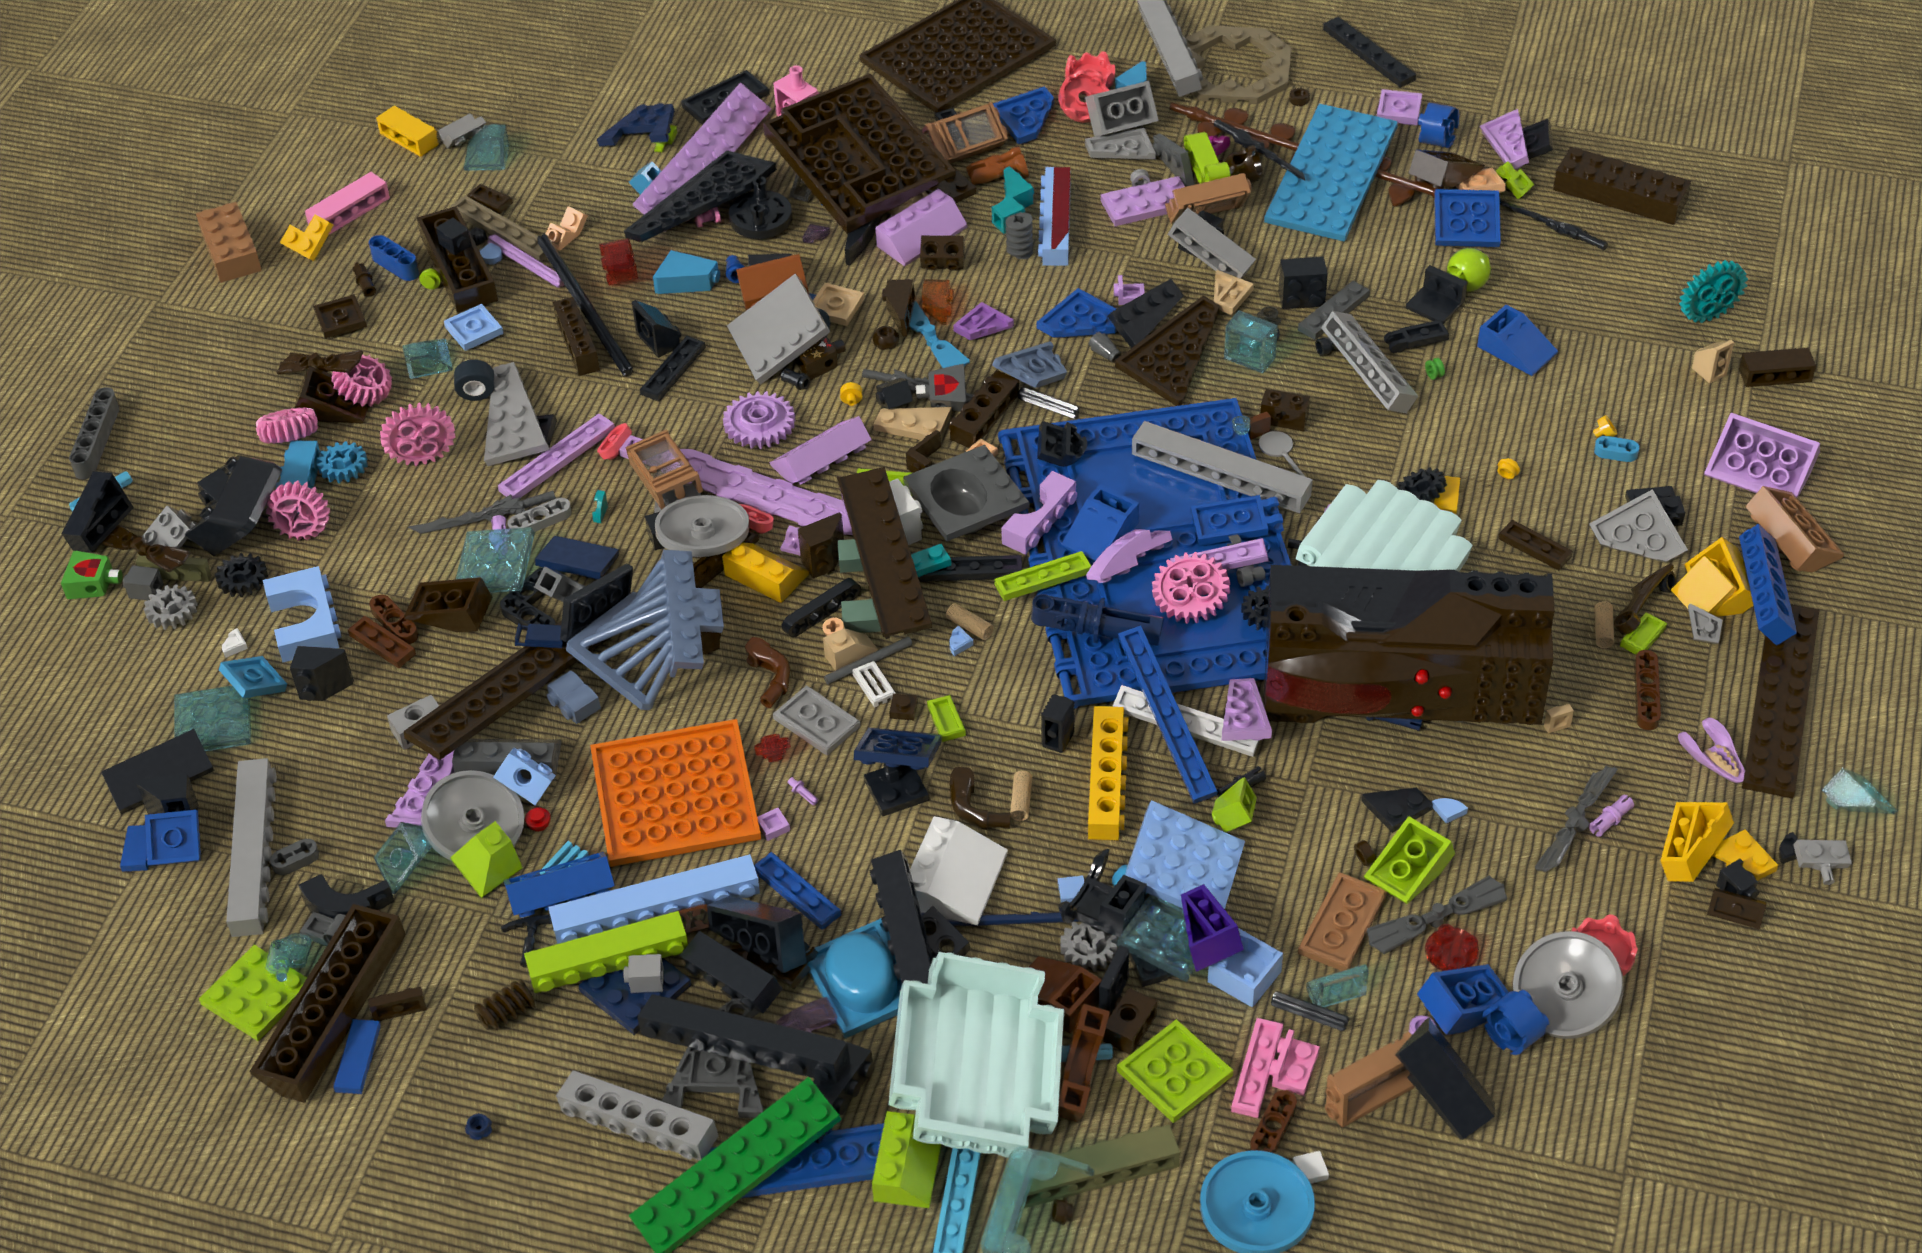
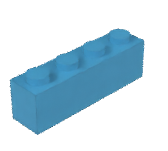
M290 441L288 450H285L284 466H281L280 481L276 483L275 489L281 484L285 485L288 481L294 484L297 480L302 486L308 482L309 488L312 489L314 487L318 473L317 457H321L317 441Z

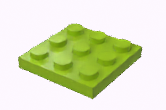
M253 945L199 998L202 1006L259 1041L285 1015L307 977L258 946Z
M1177 1019L1117 1065V1072L1172 1123H1175L1233 1077V1069Z

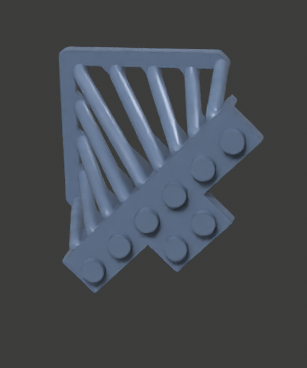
M663 550L661 559L657 562L638 592L629 594L567 642L566 651L639 709L651 710L669 672L670 677H675L677 668H703L704 660L700 632L722 633L724 627L720 589L696 588L692 551ZM644 623H653L604 650L601 654H592L588 650L589 646ZM652 635L657 636L620 665L618 669H612L606 665L608 659ZM662 648L636 683H629L624 679L627 672L656 649ZM661 666L646 696L642 693L643 688Z

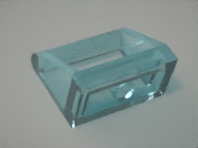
M1366 964L1307 982L1306 990L1313 1004L1328 1007L1366 995L1369 975L1368 967Z

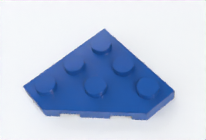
M1044 86L993 103V106L999 111L1001 124L1005 126L1009 134L1019 145L1038 137L1054 105V97Z
M1077 288L1036 322L1037 329L1053 338L1094 335L1097 332L1113 334L1118 330L1107 316L1116 308Z

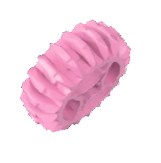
M370 354L368 356L362 355L360 363L349 373L332 371L331 382L334 383V389L339 390L338 395H344L345 401L350 399L353 401V404L358 402L362 407L366 403L370 407L374 403L379 404L387 397L391 390L392 376L389 374L390 370L385 369V363H379L378 358H371Z
M310 408L284 409L259 418L256 422V431L259 439L264 443L290 442L315 433L318 429V420L313 409Z
M298 480L294 484L288 481L285 485H279L271 493L267 501L266 514L270 515L268 522H275L273 529L279 528L281 530L280 535L286 533L289 539L296 536L298 541L302 537L308 541L312 536H318L325 529L329 521L330 508L327 507L328 500L322 499L323 493H316V486L312 489L309 488L308 482L302 486Z

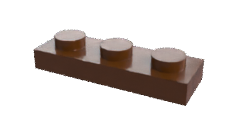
M366 616L362 617L348 629L350 637L397 668L402 667L416 655L414 647Z

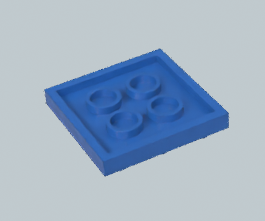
M1435 189V246L1500 247L1499 191Z

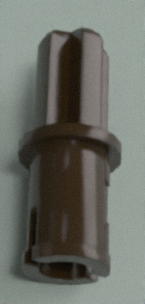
M356 262L353 267L356 283L361 287L365 297H371L376 293V288L372 283V275L368 273L364 263L359 264V262Z

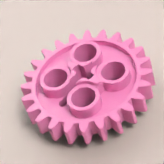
M418 403L416 408L409 404L407 410L400 407L399 414L392 411L393 418L386 417V424L381 425V444L384 447L385 453H389L391 459L396 457L397 463L405 460L407 466L411 461H414L415 466L418 465L419 461H422L424 465L427 464L428 459L436 462L435 456L443 458L442 451L449 452V446L454 444L455 429L451 417L446 416L445 410L439 412L438 406L431 409L429 403L425 408H422L421 403Z
M1194 552L1192 557L1184 553L1183 559L1175 555V562L1166 560L1167 568L1160 566V573H1155V581L1152 582L1155 604L1160 607L1161 613H1167V618L1175 615L1176 622L1180 621L1182 617L1185 618L1186 624H1188L1190 618H1194L1196 623H1198L1201 616L1208 620V613L1215 616V608L1223 609L1222 602H1228L1227 594H1230V580L1227 570L1222 568L1221 562L1216 564L1214 557L1207 560L1205 553L1201 558L1197 557V552Z

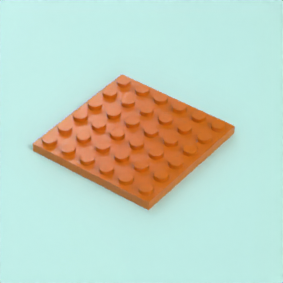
M737 719L590 745L610 867L761 840Z

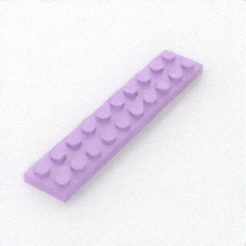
M740 82L636 199L633 206L645 215L725 151L735 152L770 112L771 108Z

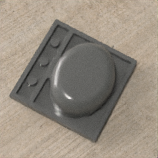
M986 445L903 477L904 484L909 488L914 498L919 501L922 509L946 541L962 535L976 533L986 525L1029 508L1027 498Z

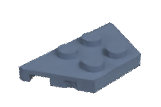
M1051 341L995 358L992 364L995 368L1034 388L1062 380L1067 373L1059 355L1052 352L1054 345Z

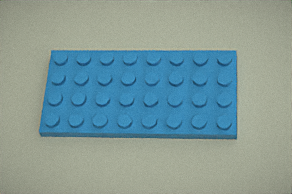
M1319 103L1290 163L1305 173V180L1298 178L1288 170L1286 171L1264 216V223L1345 242L1397 130L1398 121Z

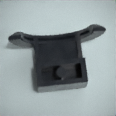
M1104 849L1094 857L1088 876L1075 898L1071 902H1061L1058 908L1065 923H1071L1076 919L1122 938L1144 907L1147 884L1126 875L1120 878L1115 887L1101 883L1100 879L1110 851L1109 849Z

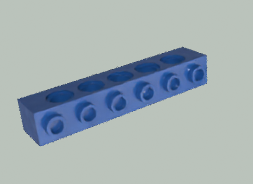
M1757 524L1751 529L1746 530L1739 536L1758 629L1777 646L1796 634L1797 631L1776 539L1761 525Z

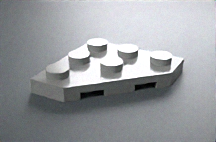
M1653 489L1589 523L1601 546L1668 563L1688 552Z

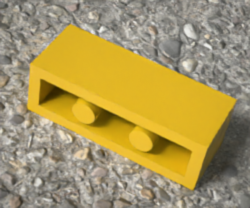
M393 106L376 117L380 134L420 157L439 145L436 129L422 122L419 118L408 114L405 110Z

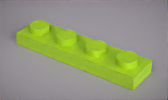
M1080 551L996 578L995 587L1003 601H1007L1085 576L1090 570L1091 565L1084 553Z

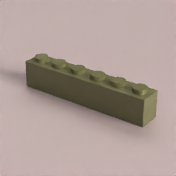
M1170 1125L1154 1126L1147 1131L1135 1134L1127 1133L1113 1140L1098 1141L1094 1145L1082 1148L1074 1147L1064 1153L1048 1154L1041 1159L1029 1162H1018L1014 1166L1009 1167V1182L1018 1209L1021 1210L1051 1202L1055 1199H1062L1063 1197L1180 1167V1150Z

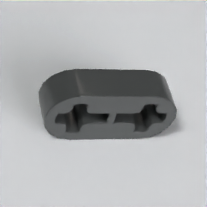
M302 839L273 853L270 862L276 874L287 875L315 862L319 857V851L314 840Z

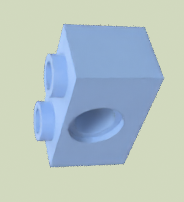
M513 748L493 778L536 805L556 775L552 773V769L546 764H538L532 760L531 755L525 750ZM522 769L528 770L531 773V779L523 778L520 771Z

